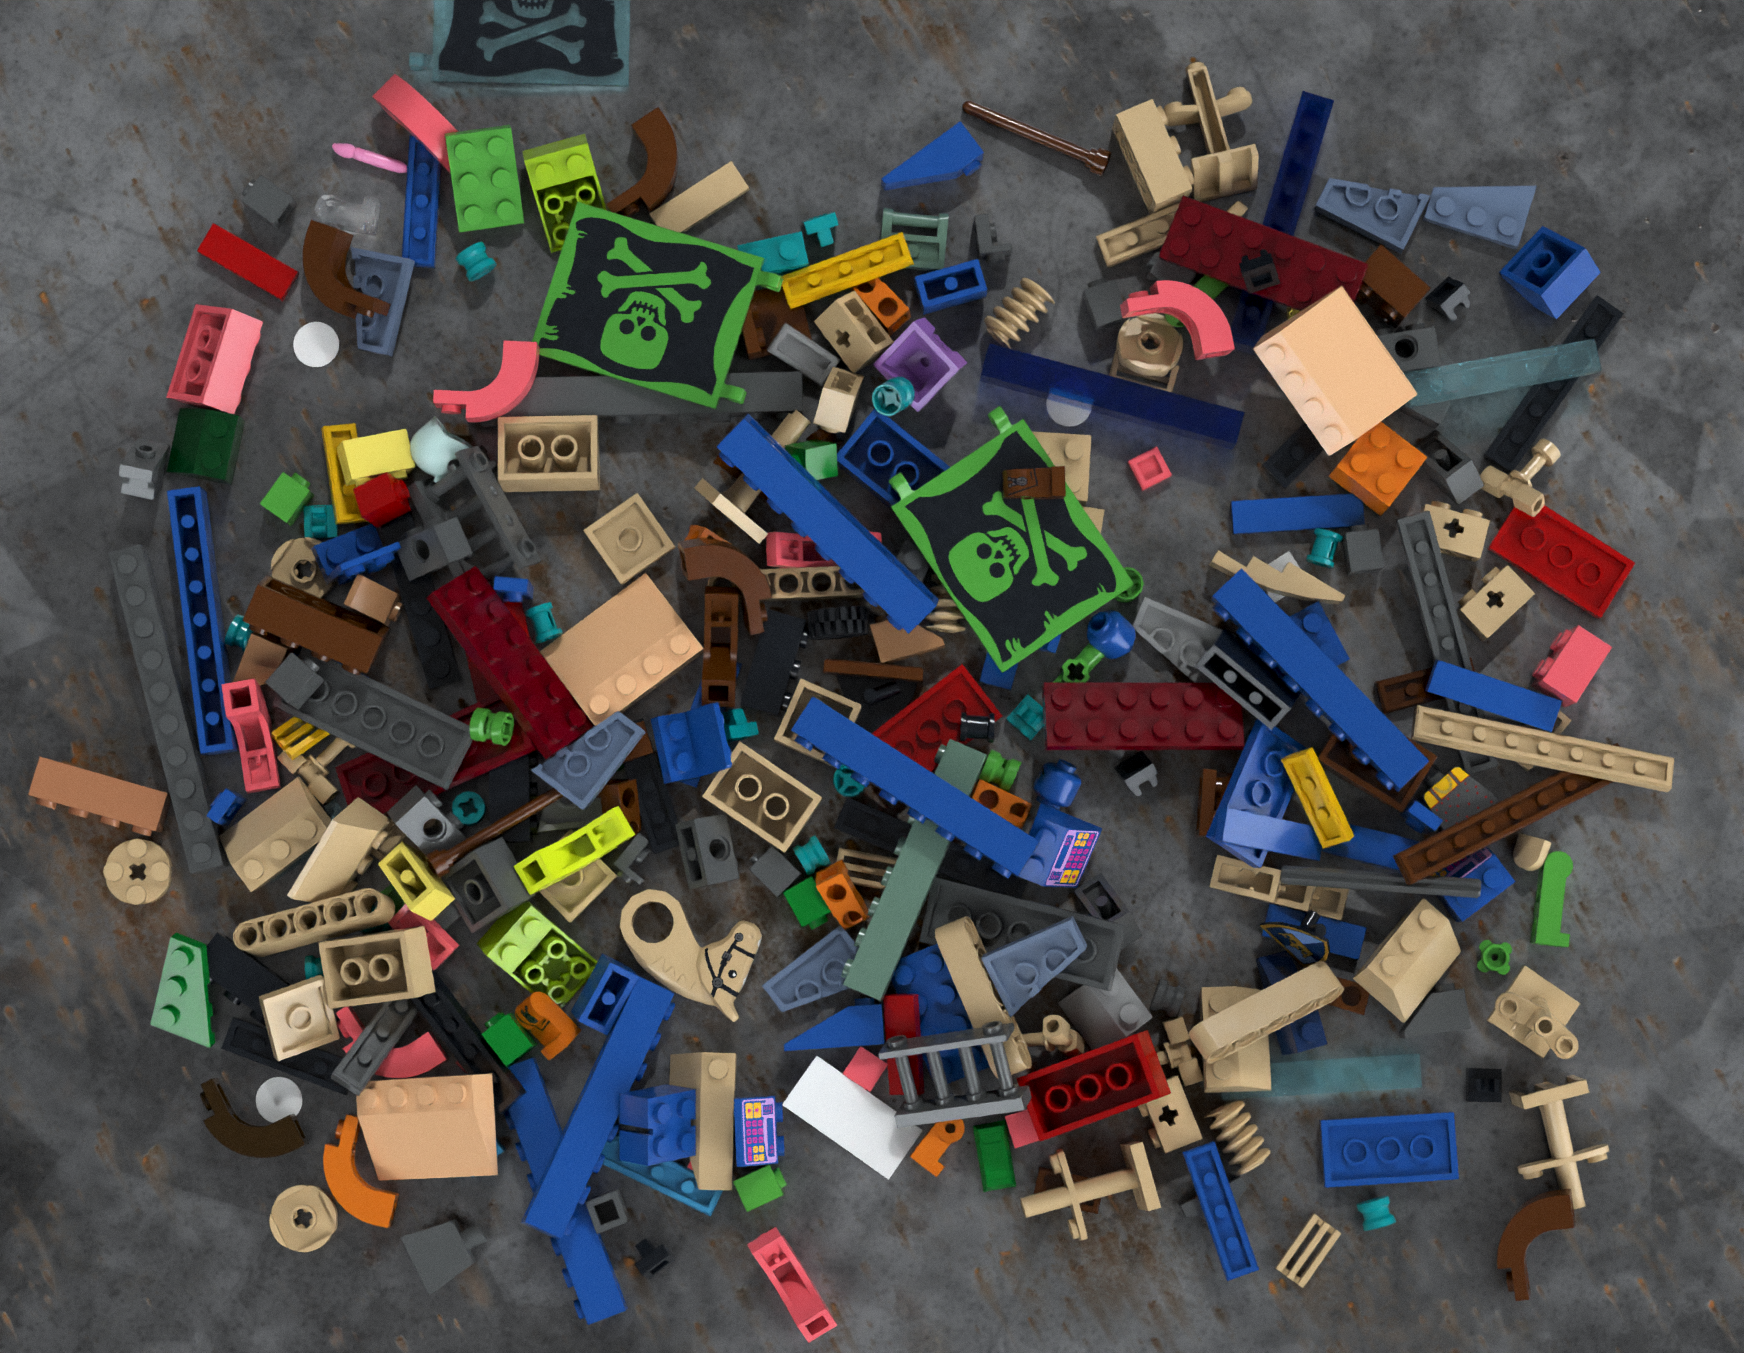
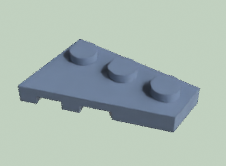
M1537 186L1433 187L1422 221L1516 250L1519 246Z
M617 711L586 732L583 737L568 747H564L555 756L545 763L539 764L531 771L583 811H586L646 732L621 712Z
M840 925L768 980L762 987L781 1012L850 989L843 985L845 978L841 977V973L848 958L854 960L859 948L854 946L855 942Z

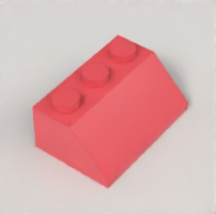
M195 304L166 398L202 409L235 414L236 408L241 401V391L246 376L251 369V359L255 347L260 340L263 321L234 309Z

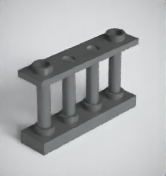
M479 446L456 452L455 455L461 466L437 483L433 481L434 477L414 482L407 488L424 523L439 516H442L444 521L457 517L460 523L484 506L493 523L469 540L467 539L473 554L448 565L454 578L477 566L494 589L491 580L512 565L516 564L519 570L536 565L541 562V559L536 552L535 544L529 539L492 472L487 457L482 453ZM468 477L477 494L452 511L444 497V493ZM500 535L508 553L486 568H483L475 551Z
M993 1021L984 1024L981 1028L907 1038L905 1035L889 1038L878 1055L880 1060L895 1058L905 1101L894 1115L897 1128L1025 1110L1032 1098L1029 1085L1018 1087L1017 1084H1013L1003 1044L1015 1029L1014 1024H1002L1001 1021ZM990 1044L1000 1083L998 1090L986 1091L984 1088H981L971 1046ZM958 1048L968 1092L964 1095L954 1096L949 1091L939 1051ZM926 1053L937 1094L934 1099L922 1100L921 1097H918L908 1059L909 1055Z

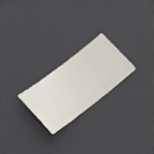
M818 1056L815 1057L782 1104L888 1180L923 1131L918 1126L897 1128L894 1117L896 1111Z

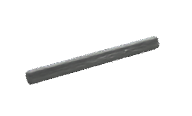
M1287 865L1281 868V883L1287 885L1478 898L1481 895V880L1473 878L1429 875L1408 886L1401 873Z

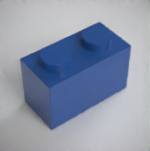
M978 259L915 276L914 280L923 315L985 298L987 295V287Z
M602 953L571 1013L579 1022L608 1035L639 976L631 967Z

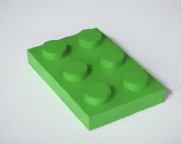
M503 125L445 133L459 232L523 224L524 218L511 126Z

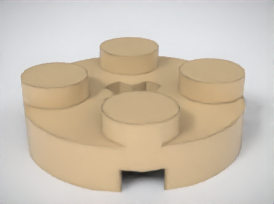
M1161 314L1141 315L1132 320L1129 318L1121 326L1116 341L1119 363L1140 375L1164 377L1179 361L1183 350L1182 335L1180 333L1179 336L1174 326L1169 324L1165 316ZM1148 339L1154 340V346L1158 348L1150 350L1145 348L1142 343H1146Z
M304 537L289 540L277 549L272 558L271 570L273 578L323 599L326 597L336 583L326 584L311 548L322 543L317 539ZM307 562H310L312 564L310 568L313 572L312 575L299 579L297 577L299 575V571L296 569L299 563L305 565Z
M136 838L125 841L113 849L107 858L103 874L109 890L120 901L134 905L149 904L160 899L169 889L172 880V863L168 853L159 844ZM134 864L137 866L144 864L147 867L144 870L146 875L144 880L140 878L132 879L133 871L131 868Z
M296 1185L286 1189L276 1198L270 1214L269 1224L273 1236L282 1246L293 1251L310 1252L322 1247L331 1239L337 1229L338 1212L331 1196L320 1187L315 1185ZM299 1209H303L305 1213L311 1212L313 1216L309 1220L310 1226L307 1228L304 1224L297 1225L295 1219L299 1217Z

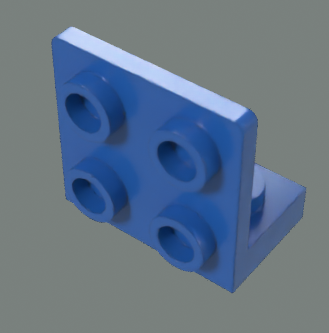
M369 524L317 544L311 550L326 584L337 581L339 586L355 580L356 575L363 573L366 569L368 574L387 567V563L395 560L394 554L401 549L399 542L383 547L375 526Z
M718 702L710 703L687 712L650 719L664 784L696 779L732 767L731 749L727 744L724 717Z

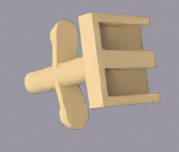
M1202 62L1188 65L1185 71L1195 105H1182L1181 102H1171L1163 110L1168 121L1166 126L1200 123L1208 155L1191 158V173L1195 182L1191 185L1192 199L1204 202L1256 190L1258 185L1259 159L1256 145L1252 144L1230 149L1221 120L1223 116L1247 109L1252 104L1250 92L1246 91L1244 87H1236L1231 89L1227 96L1216 100L1207 67Z
M795 410L792 415L789 413L772 434V437L785 449V445L797 442L811 422ZM744 473L724 492L717 491L702 478L694 488L760 544L768 533L745 513L761 490H753L744 481Z
M1522 966L1505 993H1502L1496 999L1495 1008L1486 1021L1503 1030L1508 1036L1532 1050L1540 1058H1544L1550 1048L1561 1059L1572 1058L1578 1051L1579 1045L1576 1036L1565 1026L1580 1003L1527 966Z
M1570 1075L1566 1076L1568 1084L1560 1086L1550 1082L1535 1084L1536 1092L1529 1094L1517 1090L1509 1091L1512 1105L1522 1109L1539 1106L1552 1157L1518 1166L1519 1174L1523 1175L1524 1180L1542 1176V1170L1554 1167L1559 1190L1571 1189L1574 1209L1586 1206L1576 1161L1587 1159L1588 1163L1603 1161L1608 1158L1607 1152H1609L1608 1144H1601L1574 1152L1562 1101L1563 1099L1590 1093L1586 1079Z
M1130 1141L1120 1144L1126 1168L1073 1183L1063 1149H1056L1055 1154L1049 1155L1054 1174H1061L1064 1186L1020 1198L1025 1218L1070 1206L1073 1219H1069L1067 1222L1072 1239L1079 1238L1082 1241L1088 1239L1079 1203L1133 1189L1138 1209L1151 1211L1161 1208L1143 1142Z

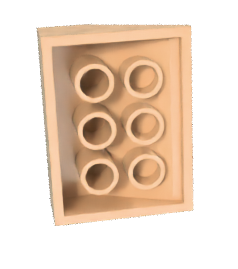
M1342 285L1264 334L1253 348L1329 456L1355 441L1417 395L1416 390Z
M645 573L540 652L596 726L617 711L624 713L702 655L704 649Z
M492 1073L371 1080L359 1096L356 1095L357 1116L379 1181L498 1175Z

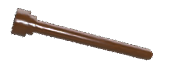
M966 101L962 105L963 111L971 116L1085 162V166L1090 168V172L1099 176H1103L1112 152L1099 147L1098 150L1092 148L1090 151L972 101Z
M551 788L447 851L445 849L440 851L435 849L424 856L426 863L434 876L439 879L450 872L449 868L454 866L453 862L561 799L564 795L555 788Z

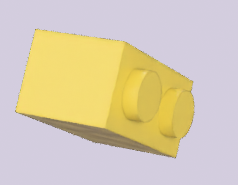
M406 429L344 440L337 447L346 486L356 484V487L386 472L398 480H404L408 478L407 474L416 467L411 456L410 442Z
M401 842L378 865L410 911L432 921L455 898L442 879H437L426 863L425 855L414 847Z

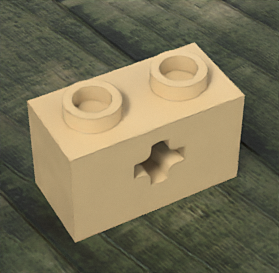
M855 290L835 300L814 321L823 336L830 342L840 355L842 361L853 373L872 364L894 343Z
M832 367L823 386L813 423L820 425L821 429L830 433H838L839 431L845 433L855 411L864 376Z
M1431 501V505L1425 504L1421 507L1420 512L1430 511L1442 554L1473 562L1481 558L1490 520L1482 518V513L1470 509H1463V513L1450 510L1451 505L1439 501ZM1451 522L1454 523V529L1459 531V533L1452 537L1449 536V530L1444 529Z
M1506 565L1501 570L1495 566L1481 579L1485 585L1477 593L1471 589L1458 601L1462 606L1457 610L1458 617L1481 641L1488 639L1535 594L1509 565ZM1496 594L1499 597L1496 601L1497 606L1494 605L1490 608L1486 603L1489 601V597Z
M1176 1075L1166 1079L1171 1094L1138 1106L1142 1117L1149 1116L1153 1126L1152 1129L1148 1130L1154 1148L1161 1147L1164 1153L1203 1139L1180 1080ZM1165 1106L1168 1110H1175L1176 1114L1171 1117L1172 1123L1169 1125L1166 1121L1159 1120V1116L1163 1114L1162 1107Z

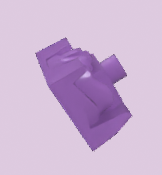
M925 317L913 321L873 364L887 380L899 376L911 382L915 390V398L911 406L917 412L924 408L943 386L967 364L957 351H952L940 340L937 334H933L935 328Z

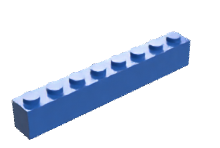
M749 414L717 445V448L720 450V458L732 468L736 465L745 474L743 476L744 481L753 490L757 491L760 489L768 497L767 503L778 514L784 512L793 521L791 526L800 536L805 538L808 535L817 544L815 546L816 551L825 560L829 561L832 559L840 567L839 573L850 584L856 582L864 590L862 594L874 607L881 606L888 613L886 616L887 620L896 629L901 630L903 628L909 634L937 606L939 599Z
M200 486L167 491L200 754L211 756L239 752L233 725L226 717L221 684L231 683L227 646L225 644V630L207 491Z
M1242 568L1212 596V601L1215 603L1212 609L1225 622L1230 619L1238 627L1235 631L1236 634L1248 646L1252 642L1261 651L1258 655L1260 659L1270 669L1276 666L1285 675L1282 678L1284 684L1293 693L1296 694L1300 691L1308 699L1305 705L1318 718L1323 715L1331 723L1328 727L1329 730L1341 742L1347 739L1354 746L1355 749L1352 751L1354 756L1363 765L1366 766L1370 763L1378 771L1375 777L1385 788L1390 790L1393 787L1398 792L1427 765L1429 760Z
M815 697L811 698L791 729L792 733L797 735L794 741L810 752L813 747L825 753L822 758L825 762L838 770L841 765L853 771L850 776L853 780L866 788L870 783L881 789L878 794L881 798L894 806L899 801L909 807L907 811L909 816L922 824L927 819L938 827L935 830L937 834L950 842L957 838L965 843L966 846L963 849L965 852L978 860L985 856L993 861L992 869L1008 879L1011 874L1018 878L1040 843L1032 836Z
M639 976L603 1043L521 1223L555 1239H562L563 1234L569 1236L577 1219V1217L573 1216L574 1210L578 1203L584 1204L591 1189L587 1182L592 1172L597 1174L604 1162L605 1155L601 1154L606 1141L609 1143L613 1141L619 1129V1124L615 1123L619 1115V1093L629 1092L634 1080L640 1082L648 1065L643 1062L648 1050L652 1052L655 1050L661 1038V1033L657 1032L662 1020L668 1021L674 1010L675 1003L671 1001L674 996L673 992Z
M535 1057L508 1066L527 1093L507 1110L504 1116L509 1129H516L520 1141L516 1142L515 1145L521 1161L527 1160L532 1173L527 1174V1178L534 1193L563 1131ZM584 1202L583 1205L578 1203L574 1210L573 1216L577 1217L569 1236L563 1234L562 1239L550 1237L556 1256L562 1255L565 1261L566 1268L562 1269V1273L568 1288L574 1286L578 1299L573 1302L580 1320L586 1318L587 1324L590 1325L624 1312L628 1307L600 1233H596Z

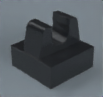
M1265 249L1260 250V257L1249 260L1247 255L1242 256V263H1239L1249 294L1281 284L1271 253L1268 254Z
M1448 276L1425 299L1431 308L1438 310L1451 320H1456L1458 317L1454 313V308L1459 304L1468 309L1471 305L1468 295L1471 292L1463 282Z
M1143 751L1138 752L1114 767L1122 782L1136 796L1142 795L1139 785L1148 780L1153 787L1158 784L1156 778L1158 772Z
M1466 1068V1101L1502 1102V1069Z
M647 1238L635 1245L643 1257L635 1265L641 1274L649 1280L676 1260L667 1247L661 1244L655 1248Z

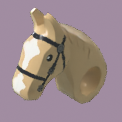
M651 889L633 895L622 909L620 929L624 940L641 967L659 983L673 992L697 1002L716 1006L732 1022L738 1020L740 1017L733 1002L745 984L762 939L760 929L754 923L745 920L739 921L731 929L728 936L720 941L700 947L690 928L684 909L678 900L666 891ZM649 903L665 905L671 911L674 919L670 935L657 943L643 941L637 935L634 928V918L638 910Z

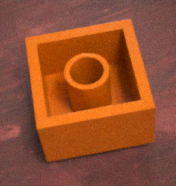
M1379 422L1357 438L1330 473L1329 477L1381 516L1424 463L1427 456L1383 422Z

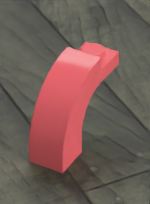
M394 74L372 97L393 120L409 131L450 174L445 133L458 131L419 92L398 75Z
M1170 280L1156 281L1149 288L1151 295H1148V291L1134 292L1129 294V298L1120 305L1122 318L1164 313L1180 320L1190 333L1195 360L1226 356L1235 349L1231 328L1223 311L1211 297L1192 285Z
M504 340L501 369L492 383L476 391L434 390V405L436 408H441V413L461 414V409H466L465 418L469 423L493 420L508 413L525 398L536 378L539 363V346L537 342Z
M769 532L766 536L767 566L802 568L838 565L832 559L829 561L825 560L816 551L815 546L817 544L808 535L804 538L795 533ZM870 532L882 543L881 533Z
M255 678L221 684L226 717L233 725L239 746L246 792L249 794L281 788L276 760L278 757L276 742L272 738V723L260 685Z
M352 1006L344 1007L336 1012L340 1019L336 1022L338 1029L346 1039L350 1036L353 1039V1042L342 1048L346 1054L365 1029ZM429 1031L404 1047L393 1048L375 1074L388 1078L414 1077L434 1070L450 1058L433 1032Z
M776 1227L761 1234L757 1239L747 1244L752 1255L779 1293L796 1326L808 1343L837 1326L803 1265L785 1237L781 1235Z

